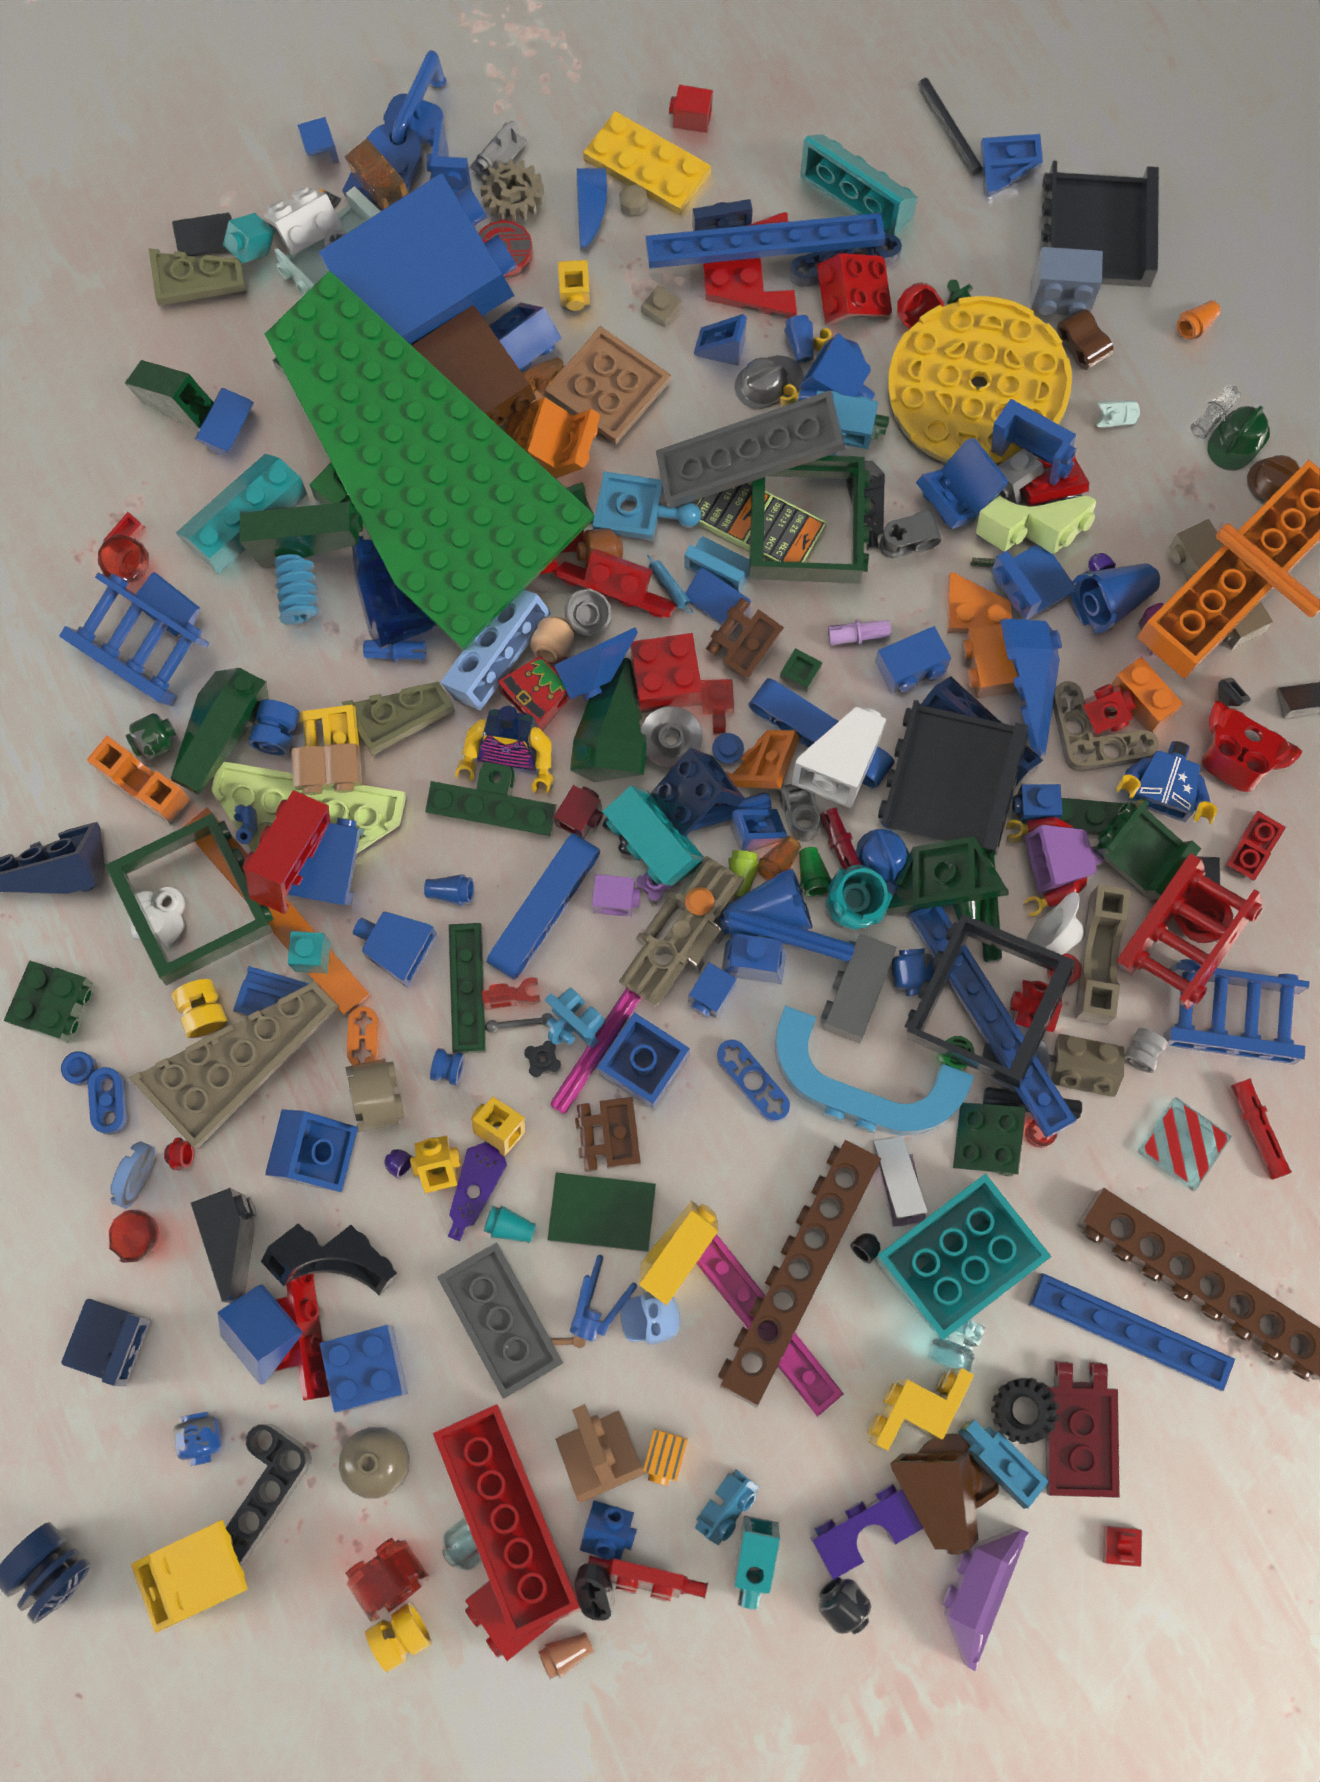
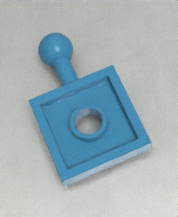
M604 471L592 527L593 530L609 528L614 531L615 535L653 541L658 517L677 519L682 526L693 527L700 521L701 512L694 503H686L671 509L667 505H661L663 486L662 481L659 479ZM628 500L637 504V507L629 512L622 510L620 506Z

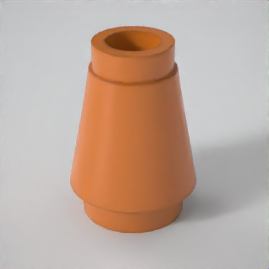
M1210 300L1207 303L1183 312L1177 321L1179 334L1188 340L1199 338L1221 314L1219 304Z

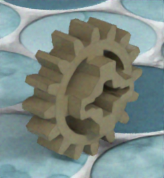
M512 158L509 159L508 165L498 161V169L495 170L489 167V176H482L483 186H480L483 206L484 208L489 207L491 216L499 213L500 220H505L506 216H509L511 221L514 222L516 221V216H521L525 221L527 220V212L535 215L537 213L536 205L542 206L544 186L541 175L535 174V167L533 165L526 169L524 160H521L518 165H514Z

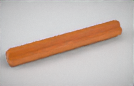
M1225 524L1217 532L1216 538L1308 617L1312 618L1320 611V599L1231 524Z

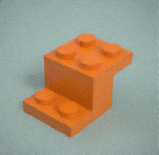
M544 397L532 402L526 409L511 415L505 432L556 479L584 469L590 458L589 450L593 439L597 435V424L601 414L593 409H588L572 415Z

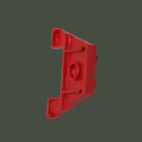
M783 212L747 226L788 222V214ZM761 258L703 263L706 301L743 309V306L760 309V313L771 315L772 312L785 315V319L797 316L795 290L764 291Z

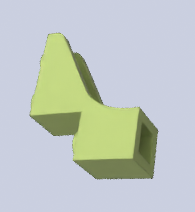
M998 496L980 511L976 534L1004 552L1014 544L1021 543L1026 537L1054 555L1063 546H1069L1078 533L1090 528L1095 519L1093 512L1096 500L1090 496H1080L1029 507L1012 503Z

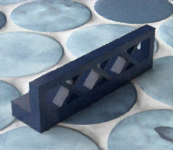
M951 676L935 685L920 704L1002 723ZM1027 745L1024 750L1015 789L1043 761Z

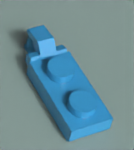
M975 1419L966 1421L958 1431L964 1440L971 1445L968 1451L974 1456L973 1458L1023 1509L1029 1508L1048 1484V1480L999 1431L995 1432L990 1427H986L984 1430Z

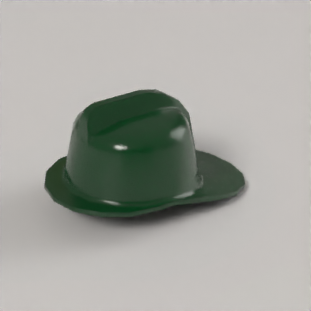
M1261 405L1257 408L1244 406L1232 411L1214 430L1208 440L1207 451L1210 459L1217 466L1226 470L1243 468L1256 457L1270 437V427L1266 415L1263 413L1264 408Z

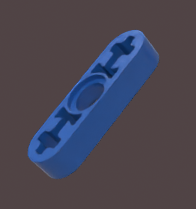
M737 1040L723 1042L717 1052V1061L720 1067L765 1120L769 1122L782 1121L790 1109L788 1097L741 1042ZM727 1048L731 1051L736 1049L740 1051L737 1058L743 1066L746 1061L751 1063V1065L742 1069L739 1076H736L734 1073L739 1069L737 1064L733 1060L728 1062L724 1060L726 1057L725 1049ZM756 1072L761 1075L763 1084L759 1089L750 1090L744 1085L743 1079L747 1073ZM767 1086H770L772 1091H769L767 1095L774 1102L777 1100L782 1101L780 1107L782 1113L778 1114L775 1111L767 1112L768 1101L762 1097L758 1102L755 1097L764 1093Z

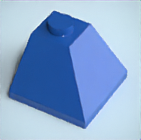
M635 627L555 664L570 699L583 695L586 700L602 692L600 686L612 680L638 632Z

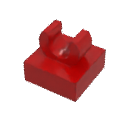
M1104 1526L1103 1563L1141 1567L1142 1530Z

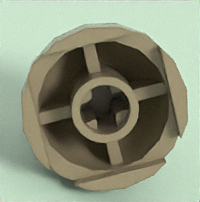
M368 1427L356 1432L346 1441L339 1457L340 1475L342 1481L352 1493L363 1498L379 1499L392 1494L403 1483L409 1471L410 1455L406 1443L396 1433L385 1427Z

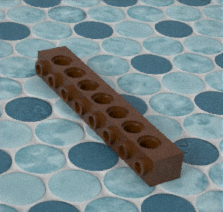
M844 1140L841 1148L834 1146L826 1164L831 1166L826 1178L819 1175L811 1191L812 1194L816 1195L811 1208L804 1205L796 1221L797 1224L801 1225L796 1237L789 1235L780 1252L786 1256L781 1267L773 1266L765 1284L770 1286L765 1298L758 1296L749 1315L755 1317L749 1330L742 1327L733 1346L739 1348L733 1361L726 1358L717 1376L723 1380L720 1385L721 1389L756 1408L758 1407L881 1161V1157L847 1140ZM838 1173H847L852 1177L853 1185L847 1188L841 1187L836 1183L835 1176ZM825 1202L835 1204L838 1208V1215L832 1218L825 1217L820 1211V1205ZM809 1232H817L823 1238V1245L818 1248H811L806 1244L804 1236ZM794 1262H801L806 1265L808 1275L802 1279L794 1278L789 1272V1266ZM780 1292L789 1294L793 1305L787 1310L777 1308L773 1301L776 1294ZM764 1323L772 1324L777 1330V1337L772 1341L762 1340L758 1335V1327ZM748 1354L758 1356L762 1363L761 1369L755 1373L747 1372L742 1366L744 1356Z
M1102 1188L1095 1193L1076 1224L1083 1229L1082 1234L1087 1239L1096 1244L1105 1243L1113 1249L1111 1253L1116 1258L1128 1264L1131 1261L1143 1268L1141 1273L1145 1277L1156 1283H1159L1160 1280L1172 1287L1170 1292L1182 1301L1189 1303L1192 1300L1202 1307L1200 1312L1215 1322H1219L1221 1319L1232 1327L1230 1332L1246 1342H1249L1250 1339L1262 1346L1260 1351L1267 1357L1277 1362L1282 1359L1291 1365L1290 1371L1299 1378L1308 1382L1311 1379L1320 1380V1328L1106 1188ZM1113 1219L1123 1223L1125 1232L1122 1237H1117L1112 1233L1110 1226ZM1143 1238L1150 1240L1154 1246V1252L1151 1257L1144 1255L1140 1249V1243ZM1173 1257L1179 1259L1183 1264V1272L1180 1276L1175 1275L1170 1269V1262ZM1203 1277L1208 1278L1213 1285V1291L1209 1296L1200 1289V1281ZM1234 1296L1242 1302L1243 1309L1239 1315L1233 1313L1230 1308V1301ZM1263 1316L1268 1317L1272 1322V1331L1269 1335L1265 1334L1260 1327V1321ZM1294 1336H1297L1302 1342V1351L1299 1354L1294 1353L1291 1349L1290 1343Z

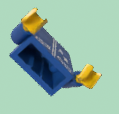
M828 328L821 329L820 338L814 337L813 343L814 349L819 354L799 385V388L802 390L797 392L795 386L791 384L784 386V394L791 395V397H780L782 407L815 396L817 391L826 392L829 390L845 396H863L873 400L875 393L863 384L871 368L865 361L859 344L844 338L839 333L831 337L832 333Z
M1172 741L1168 753L1156 751L1152 757L1140 759L1126 770L1115 789L1117 792L1120 789L1128 791L1130 794L1128 801L1145 799L1149 803L1146 807L1147 810L1184 823L1192 816L1195 810L1196 812L1193 817L1195 822H1199L1200 817H1205L1209 820V824H1212L1218 810L1210 802L1205 780L1199 774L1200 766L1197 763L1186 760L1190 748L1189 745L1180 741Z

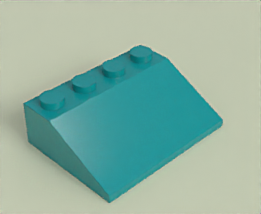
M985 1173L879 1253L875 1261L896 1289L940 1340L943 1341L1052 1256Z

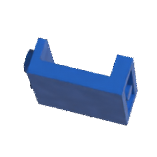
M1010 399L994 422L991 452L1002 457L1011 443L1022 449L1025 448L1029 453L1052 465L1049 483L1055 486L1061 477L1063 479L1067 478L1074 466V462L1071 460L1077 451V448L1074 447L1076 434Z
M337 818V823L330 822L313 858L308 857L298 875L303 877L299 887L293 884L288 895L339 905H352L354 892L350 891L359 837L364 835L365 829L356 827L357 821Z

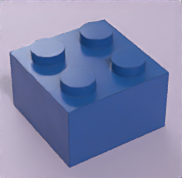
M634 1012L597 1066L598 1074L654 1110L690 1056V1048Z
M385 1325L320 1343L334 1413L345 1412L408 1394L393 1326Z

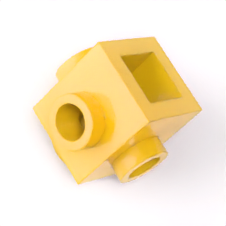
M447 1135L437 1138L431 1137L414 1143L416 1157L410 1158L414 1177H420L424 1193L458 1185L456 1167L461 1166L460 1156L457 1147L451 1148Z

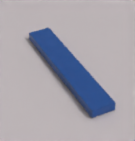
M1040 1273L1028 1304L1033 1308L1219 1391H1224L1235 1362L1233 1357L1044 1273Z

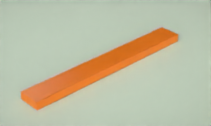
M208 807L205 808L183 827L212 814ZM212 833L195 841L245 900ZM234 837L229 839L228 842L232 850L238 847L245 860L248 853ZM286 898V904L290 905L286 914L284 915L269 908L274 918L269 924L274 935L289 951L291 931L316 932ZM331 949L328 974L308 973L339 1005L338 1009L345 1017L371 996Z

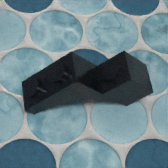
M298 1223L270 1244L261 1260V1263L283 1286L299 1277L313 1273H336L354 1278L380 1295L389 1288L397 1275L391 1262L386 1257L381 1256L370 1245L368 1238L363 1233L358 1232L352 1225H349L321 1247L316 1237Z

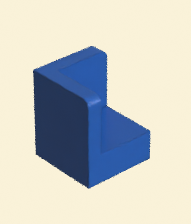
M326 117L297 125L307 156L330 151L333 163H339Z

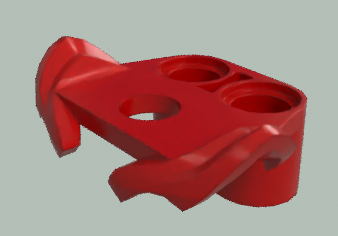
M1215 701L1209 716V728L1213 734V742L1201 760L1202 766L1210 774L1237 790L1250 792L1256 788L1270 771L1289 767L1301 756L1302 750L1298 746L1286 741L1278 733L1248 718L1244 713L1232 709L1222 702ZM1245 730H1252L1257 733L1260 741L1250 740L1245 735Z

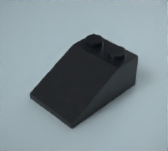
M228 1188L191 1202V1206L221 1301L232 1303L243 1296L246 1291L255 1231L252 1217L257 1216L250 1197L246 1198L244 1194Z

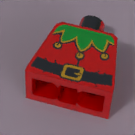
M541 656L498 681L500 693L520 714L531 715L534 719L535 727L540 728L542 731L545 730L570 699L555 665L552 667ZM563 657L558 663H560V662H562V661H564V660H566V659H568V658Z

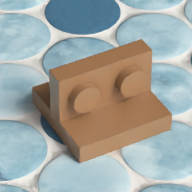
M585 1404L572 1409L579 1428L555 1440L579 1504L644 1475L619 1410L599 1419L597 1414L594 1416L590 1415Z

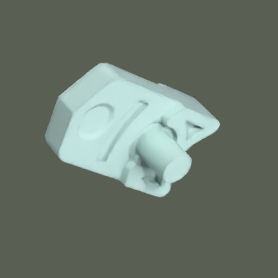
M1134 400L1098 401L1096 404L1100 408L1101 413L1094 423L1099 428L1135 424L1140 415L1139 405Z

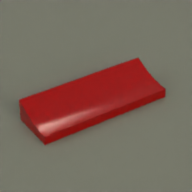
M498 1404L432 1433L512 1640H516L539 1628L581 1611L580 1604Z

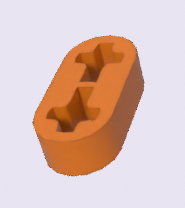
M357 1007L350 1013L348 1018L347 1058L351 1065L361 1063L354 1056L355 1053L361 1051V1042H365L366 1050L371 1053V1056L365 1057V1062L378 1060L380 1021L374 1010L369 1007ZM364 1014L367 1015L369 1020H372V1024L366 1025V1035H362L361 1027L356 1024V1021L361 1020Z

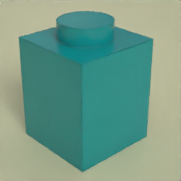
M256 213L235 218L228 222L223 246L242 263L269 255L275 230Z
M291 931L287 964L295 972L328 974L330 940L324 933Z

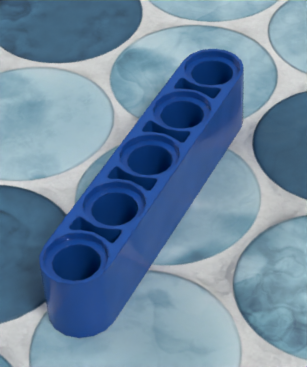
M770 678L764 681L748 703L749 708L756 715L779 730L796 731L800 738L799 743L807 748L839 722L787 687ZM877 747L862 783L873 789L878 788L895 763L893 757L880 747Z
M572 833L492 948L486 963L513 980L517 979L594 866L601 850L575 833Z

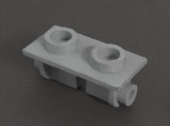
M514 121L505 122L485 149L477 155L475 161L470 165V169L481 176H489L488 168L498 169V161L508 165L509 159H513L527 142V139L518 135L519 126Z

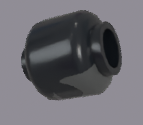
M838 1577L828 1582L819 1593L821 1599L818 1603L819 1611L835 1632L839 1634L849 1632L857 1634L868 1625L869 1619L867 1617L871 1611V1602L854 1580L848 1578L842 1580Z

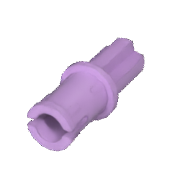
M858 619L855 620V623L828 626L830 646L858 642V645H860L862 640L889 637L891 635V625L888 620L860 623Z

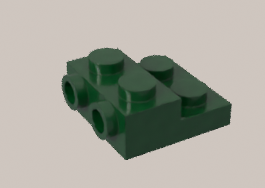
M29 960L3 1021L68 1044L70 1037H73L79 1029V1016L83 1006L88 1005L91 1000L93 982L86 977Z

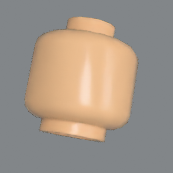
M545 617L541 619L530 640V647L535 657L541 656L549 664L559 662L563 657L567 658L575 639L574 630L561 617Z

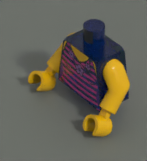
M504 706L500 710L490 709L487 719H479L468 729L462 751L464 759L459 761L455 776L458 779L460 770L467 769L471 773L469 782L472 781L476 771L474 758H477L478 762H490L532 771L539 769V773L532 782V790L536 793L539 789V781L545 783L547 787L546 793H548L554 784V778L548 772V769H551V740L537 727L535 717L532 715L517 713V710L512 706Z

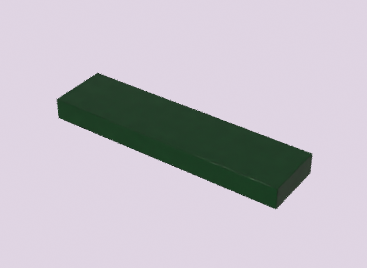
M449 924L452 1053H485L486 1027L482 924Z

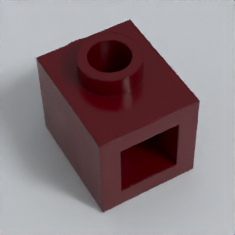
M573 785L554 815L555 826L569 834L575 833L584 839L591 828L596 829L603 818L604 813L601 811L602 804L599 795L588 787L583 786L580 789Z

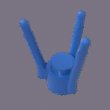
M602 1255L597 1256L591 1277L589 1275L584 1276L576 1313L569 1330L572 1334L588 1341H595L597 1334L605 1336L609 1325L637 1288V1284L633 1282L603 1321L600 1320L602 1313L591 1308L590 1304L601 1270Z

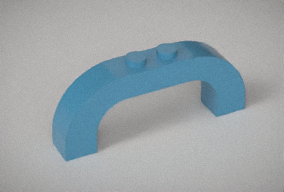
M785 1006L775 1039V1053L780 1072L789 1087L800 1098L815 1107L825 1110L824 1115L831 1119L843 1121L844 1118L857 1122V1128L869 1133H875V1130H879L893 1135H917L933 1130L947 1121L967 1097L974 1075L942 1064L938 1069L930 1093L924 1099L911 1104L896 1103L831 1079L815 1068L808 1053V1040L816 1017Z

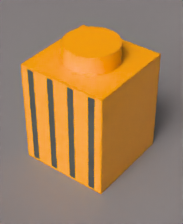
M654 1429L643 1469L645 1473H649V1481L668 1486L669 1480L677 1482L688 1438Z

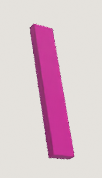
M716 1234L696 1264L749 1330L755 1318L749 1315L757 1297L765 1298L766 1295ZM764 1323L758 1327V1335L764 1341H772L777 1337V1330L772 1324ZM794 1333L778 1368L818 1417L842 1397L844 1393L798 1335Z

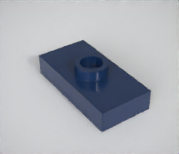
M751 199L729 203L719 202L715 205L692 209L693 231L740 227L752 224L753 208Z

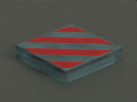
M1174 1097L1137 1152L1191 1191H1196L1232 1136L1183 1101Z

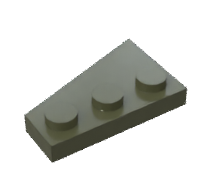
M149 248L155 298L159 306L247 291L243 265L238 258L204 255L202 258L187 256L186 252L175 251L174 254L160 253L159 249Z
M439 681L401 689L400 693L386 696L377 694L369 696L370 699L358 702L348 700L342 702L343 706H355L358 732L372 756L455 711L453 704Z

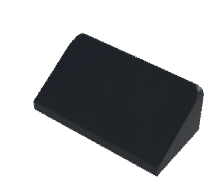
M221 213L172 221L178 252H186L187 256L192 257L228 252L229 250L223 246L228 222L232 220L231 214Z
M1320 682L1277 689L1284 719L1320 714Z

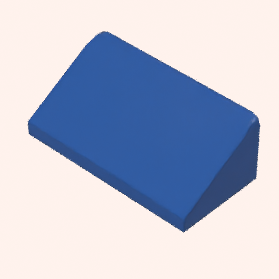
M222 387L195 439L220 456L228 453L254 402Z
M703 567L697 572L685 592L690 599V604L721 625L728 617L726 613L731 606L735 607L741 597L751 604L749 598ZM751 605L744 615H747L751 610Z
M156 572L151 573L136 595L182 625H185L186 621L194 625L200 607ZM143 610V612L146 613L149 617H151L154 621L157 620L156 617H154L147 611ZM169 626L166 628V630L170 632L173 636H182V634H180L173 628Z

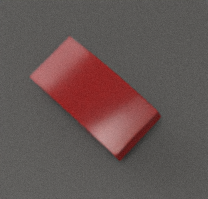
M1256 811L1225 865L1255 881L1272 854L1271 851L1286 826L1260 811Z

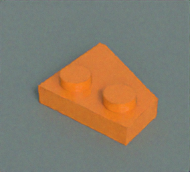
M949 573L947 633L968 634L970 628L1000 625L1001 620L1012 619V604L1009 600L956 573Z

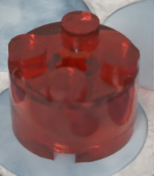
M393 1537L386 1540L376 1548L377 1556L366 1564L363 1560L358 1562L345 1573L349 1579L346 1583L347 1587L370 1622L380 1618L377 1611L385 1607L388 1612H391L421 1588L418 1582L419 1579L428 1581L430 1575L406 1540L395 1541Z

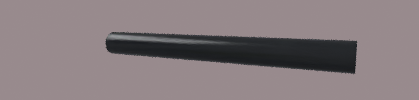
M927 77L921 79L918 83L919 88L973 175L979 174L983 170L982 165Z

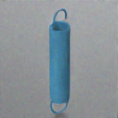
M647 555L651 561L649 569L653 570L652 573L678 608H683L686 612L692 614L693 610L691 607L689 608L692 612L685 609L690 603V599L660 560L653 561Z

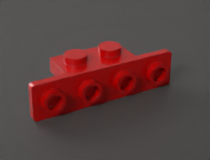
M594 549L591 552L587 569L564 561L555 571V576L562 578L566 584L591 588L604 596L618 599L625 606H637L648 610V613L654 617L669 618L677 608L674 601L647 591L653 572L652 569L598 549Z
M313 1273L289 1282L286 1285L288 1296L275 1299L303 1332L275 1371L298 1367L301 1394L304 1401L330 1396L320 1343L323 1342Z

